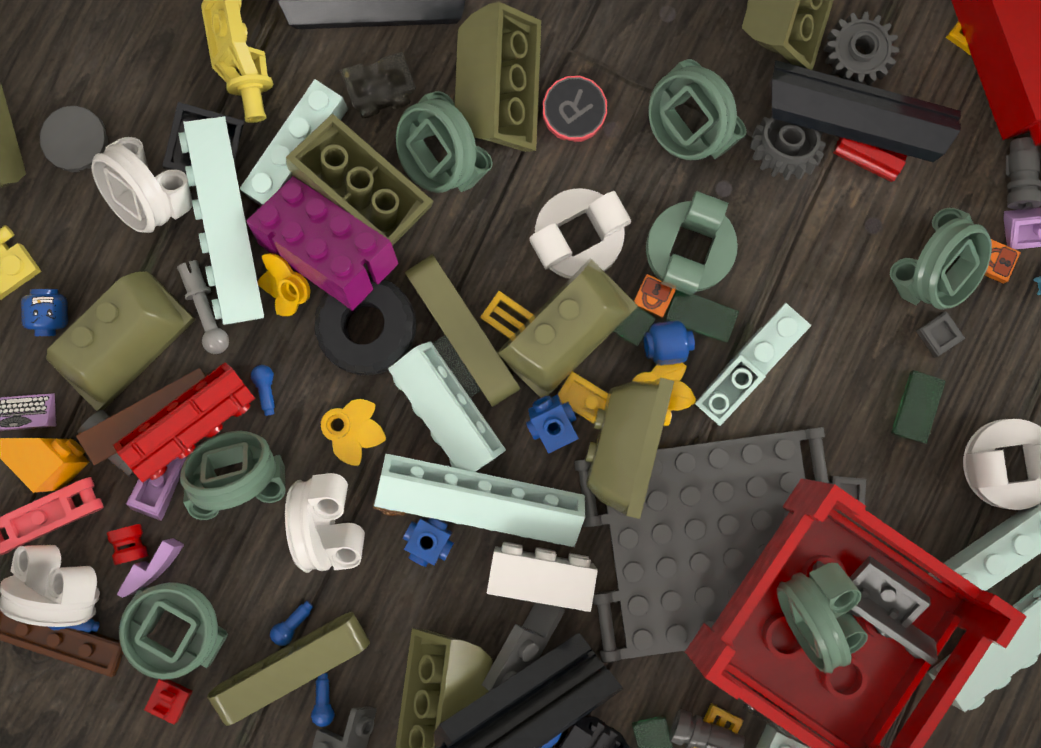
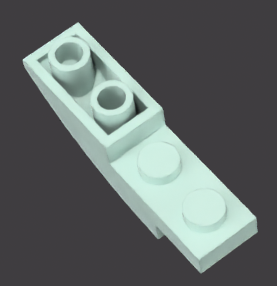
M784 303L727 364L695 404L721 426L764 380L765 375L812 325L787 303Z

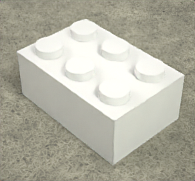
M503 542L502 547L495 546L487 594L591 612L598 569L594 563H591L588 556L569 553L568 559L556 557V551L545 548H536L535 553L522 551L523 545Z

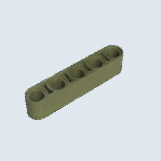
M430 255L405 271L408 279L492 407L519 391V385L435 257Z
M346 613L223 681L208 693L207 698L224 725H232L356 656L368 647L370 640L354 613Z

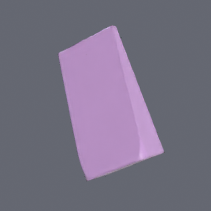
M177 457L166 465L168 467L166 472L155 480L148 479L142 483L139 479L126 505L136 512L162 521L187 457L183 459Z

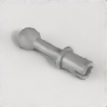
M197 260L189 261L191 273H189L186 263L177 266V269L180 272L187 292L185 299L194 301L205 331L202 337V345L207 352L220 354L227 349L229 337L224 330L217 327L206 297L207 294L211 293V288L206 286Z

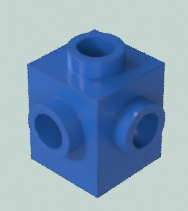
M558 394L553 397L544 396L536 400L532 404L533 407L528 409L530 421L526 422L527 427L534 440L541 439L548 454L579 439L572 423L577 420L569 402L562 404Z
M422 517L418 524L412 521L403 537L408 542L404 548L405 551L410 553L408 558L424 567L428 563L435 565L439 558L445 561L454 544L449 540L452 531L446 529L448 524L439 519H427L425 517ZM424 536H429L433 539V546L429 549L421 545V539Z

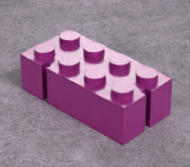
M294 176L246 220L260 246L270 253L284 258L291 268L352 311L373 290L363 265L367 264L372 280L376 284H379L398 265L389 239Z

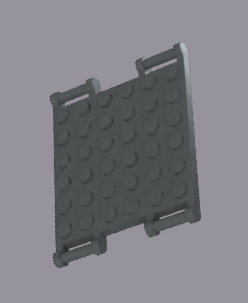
M824 427L657 449L640 519L626 516L606 505L607 513L598 514L596 497L586 487L591 463L586 462L585 459L574 461L575 471L579 472L581 493L585 495V519L582 525L583 527H594L609 524L618 587L616 590L596 592L593 596V604L597 605L603 645V650L600 651L601 662H615L621 659L686 651L704 623L712 628L789 512L782 506L801 478L805 479L800 440L809 439L815 481L829 483L822 437H825ZM617 601L620 602L626 645L622 647H616L610 603Z

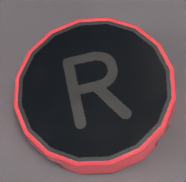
M567 76L556 81L547 90L543 100V119L547 128L557 138L562 140L582 142L593 137L602 128L607 115V99L602 89L593 80L582 76Z

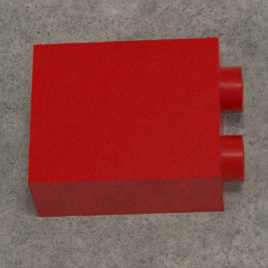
M951 0L1002 140L1030 132L1034 146H1040L1041 0Z

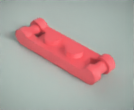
M88 477L1 516L0 556L84 516L103 509L104 505L101 498L97 499L92 489L95 487L92 478ZM79 494L83 505L76 508L71 497ZM3 528L6 529L9 536L7 540H4L1 533Z

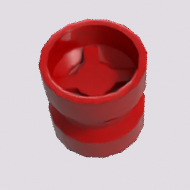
M141 524L106 533L108 542L114 547L115 552L112 555L114 565L148 556L147 548L142 544L140 538L143 534ZM132 543H135L136 545L125 549H121L120 547Z

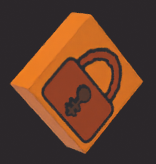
M991 239L992 252L985 276L1004 284L1009 281L1021 252Z
M646 274L634 302L638 305L637 308L662 319L676 289L662 285L661 280Z

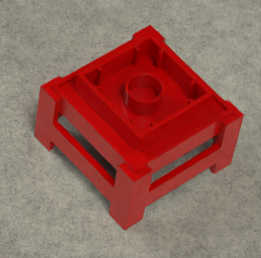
M801 478L782 506L789 512L712 628L704 623L685 653L706 679L738 700L740 698L811 748H884L880 745V742L931 667V664L922 658L918 659L912 656L902 644L893 638L884 637L873 624L864 618L854 616L868 635L866 643L858 651L851 654V663L849 665L833 669L832 674L821 672L811 662L795 638L777 598V587L781 581L787 582L791 580L793 575L799 572L809 578V573L813 571V565L817 561L825 565L828 563H838L850 577L871 556L930 597L931 605L912 625L936 641L937 656L956 627L966 631L889 747L923 748L990 645L994 643L1007 648L1027 616L997 595L981 590L866 511V505L835 484ZM835 510H839L851 519H853L855 522L869 530L871 533L885 541L887 544L901 552L903 555H905L906 557L920 565L922 568L936 576L938 579L942 581V583H940L939 581L925 573L923 570L909 562L907 559L893 551L891 548H889L888 546L874 538L872 535L858 527L856 524H854L853 522H851ZM728 672H730L732 675L743 681L745 684H747L748 686L759 692L761 695L772 701L774 704L788 712L790 715L801 721L803 724L814 730L816 733L830 741L832 744H834V746L825 741L824 739H822L821 737H819L817 734L806 728L804 725H802L795 719H793L791 716L777 708L775 705L764 699L762 696L751 690L749 687L735 679Z

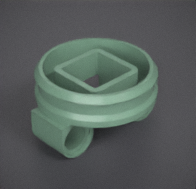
M692 59L679 62L656 84L651 93L648 107L651 129L660 145L675 157L684 160H700L712 155L716 159L746 135L745 124L737 116L735 100L728 85L719 75L702 67ZM691 96L709 119L694 134L675 110L676 106L685 103Z
M440 91L425 94L417 104L410 106L402 114L396 131L398 157L407 175L423 189L434 193H442L458 187L460 192L473 188L492 168L493 163L490 155L486 150L475 145V139L469 123L447 94ZM436 135L448 154L440 163H438L423 141L424 138Z
M696 191L692 201L681 202L669 207L655 220L647 237L646 255L653 273L662 281V285L693 295L695 292L703 291L716 285L728 274L735 262L738 248L734 227L725 216L728 202ZM680 226L712 238L704 264L674 253L670 256Z
M945 208L933 217L932 226L935 233L925 245L918 260L903 258L895 262L890 269V277L899 295L914 305L922 301L932 304L940 310L955 307L964 302L974 292L985 275L992 252L989 233L982 225L974 224L969 213L956 208ZM958 256H960V258L956 261V263H955V264L951 267V269L945 274V271L949 268V266L954 262V260H955Z
M231 431L216 435L197 446L188 455L182 466L180 482L184 488L183 503L192 517L199 520H209L214 518L219 513V510L236 507L255 496L262 502H277L285 495V465L280 455L273 456L267 441L260 435L247 431ZM243 462L242 470L221 476H217L214 471L217 468Z
M828 563L809 573V578L799 572L793 575L791 580L787 582L781 581L777 587V598L780 607L801 648L821 672L830 674L833 673V669L839 666L845 667L851 663V654L863 647L868 639L867 633L849 612L860 602L862 594L838 563Z
M178 582L162 583L150 588L143 587L138 589L124 610L119 626L120 645L129 663L142 674L156 679H174L188 674L200 665L205 668L209 667L228 636L227 631L218 626L214 608L205 595L190 585ZM165 610L191 624L176 653L147 637V634L154 631Z

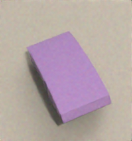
M174 538L163 540L150 564L143 561L132 566L117 595L122 598L132 595L138 589L146 587L156 580L171 565L184 544Z

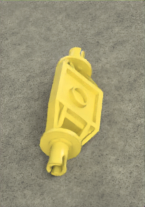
M203 0L201 8L212 68L227 83L226 89L230 94L242 97L245 121L248 123L264 121L266 114L261 93L271 89L273 81L267 74L265 52L246 45L247 27L245 23H242L240 14L242 0Z

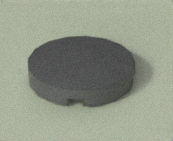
M66 106L52 112L44 121L40 132V147L45 157L58 168L69 172H80L79 170L90 169L94 156L98 153H104L105 147L109 143L103 121L89 109L79 106Z

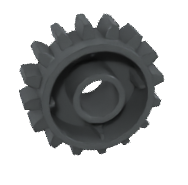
M864 12L859 19L855 13H851L846 21L840 19L835 25V29H832L826 37L829 42L823 48V51L829 53L825 64H831L833 68L831 74H838L843 79L858 83L865 81L868 86L876 81V77L880 80L888 74L887 70H890L895 65L896 61L893 57L897 55L900 49L892 46L898 39L897 35L888 34V30L892 25L888 23L881 26L879 24L881 21L880 15L875 17L873 21L869 20L868 12ZM855 46L862 47L866 55L859 53Z
M772 115L770 119L764 117L761 124L756 126L750 149L755 150L752 157L753 160L763 161L760 166L761 170L768 167L772 169V177H775L779 172L783 173L785 180H789L791 174H794L799 180L802 179L805 172L811 175L815 167L819 165L824 155L822 152L826 143L820 141L823 135L822 132L773 119Z

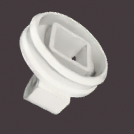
M134 137L118 139L105 147L104 153H98L94 156L91 169L100 193L116 215L132 229L138 232L151 233L156 226H162L168 222L170 217L176 220L192 208V197L186 174L180 170H167L154 177L148 168L143 144L139 139Z
M570 189L555 195L541 209L536 221L535 233L530 237V243L545 270L549 268L562 277L570 279L590 258L605 272L615 262L622 249L624 227L631 223V219L615 191L602 195L589 189ZM586 213L601 242L572 257V251L558 227Z
M1002 419L990 422L974 433L964 452L963 468L969 486L981 500L998 508L1012 510L1028 509L1041 503L1040 426L1022 419ZM1023 445L1028 479L1008 482L1003 450H995V448Z
M338 474L313 475L306 482L297 480L287 493L285 527L288 546L295 564L306 573H309L312 569L326 571L331 566L334 567V570L350 569L358 566L361 562L365 537L364 530L354 523L335 524V519H338L343 514L348 488L347 481Z
M56 545L19 546L14 552L10 571L14 575L3 579L0 584V610L11 619L38 626L65 627L85 623L96 614L94 606L99 600L100 591L96 587V573L91 566L60 568L61 554Z

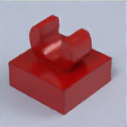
M159 679L144 711L175 725L179 721L193 691L169 679Z

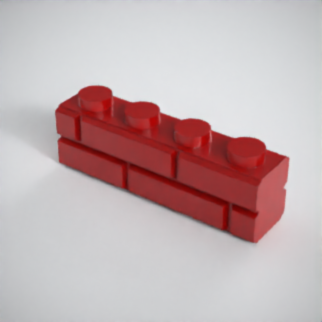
M225 362L117 441L113 446L118 455L142 483L148 479L155 480L166 472L168 468L166 465L177 457L183 459L190 455L196 447L194 444L203 437L210 438L219 433L223 428L222 423L231 416L239 417L250 408L249 403L255 397L236 372Z

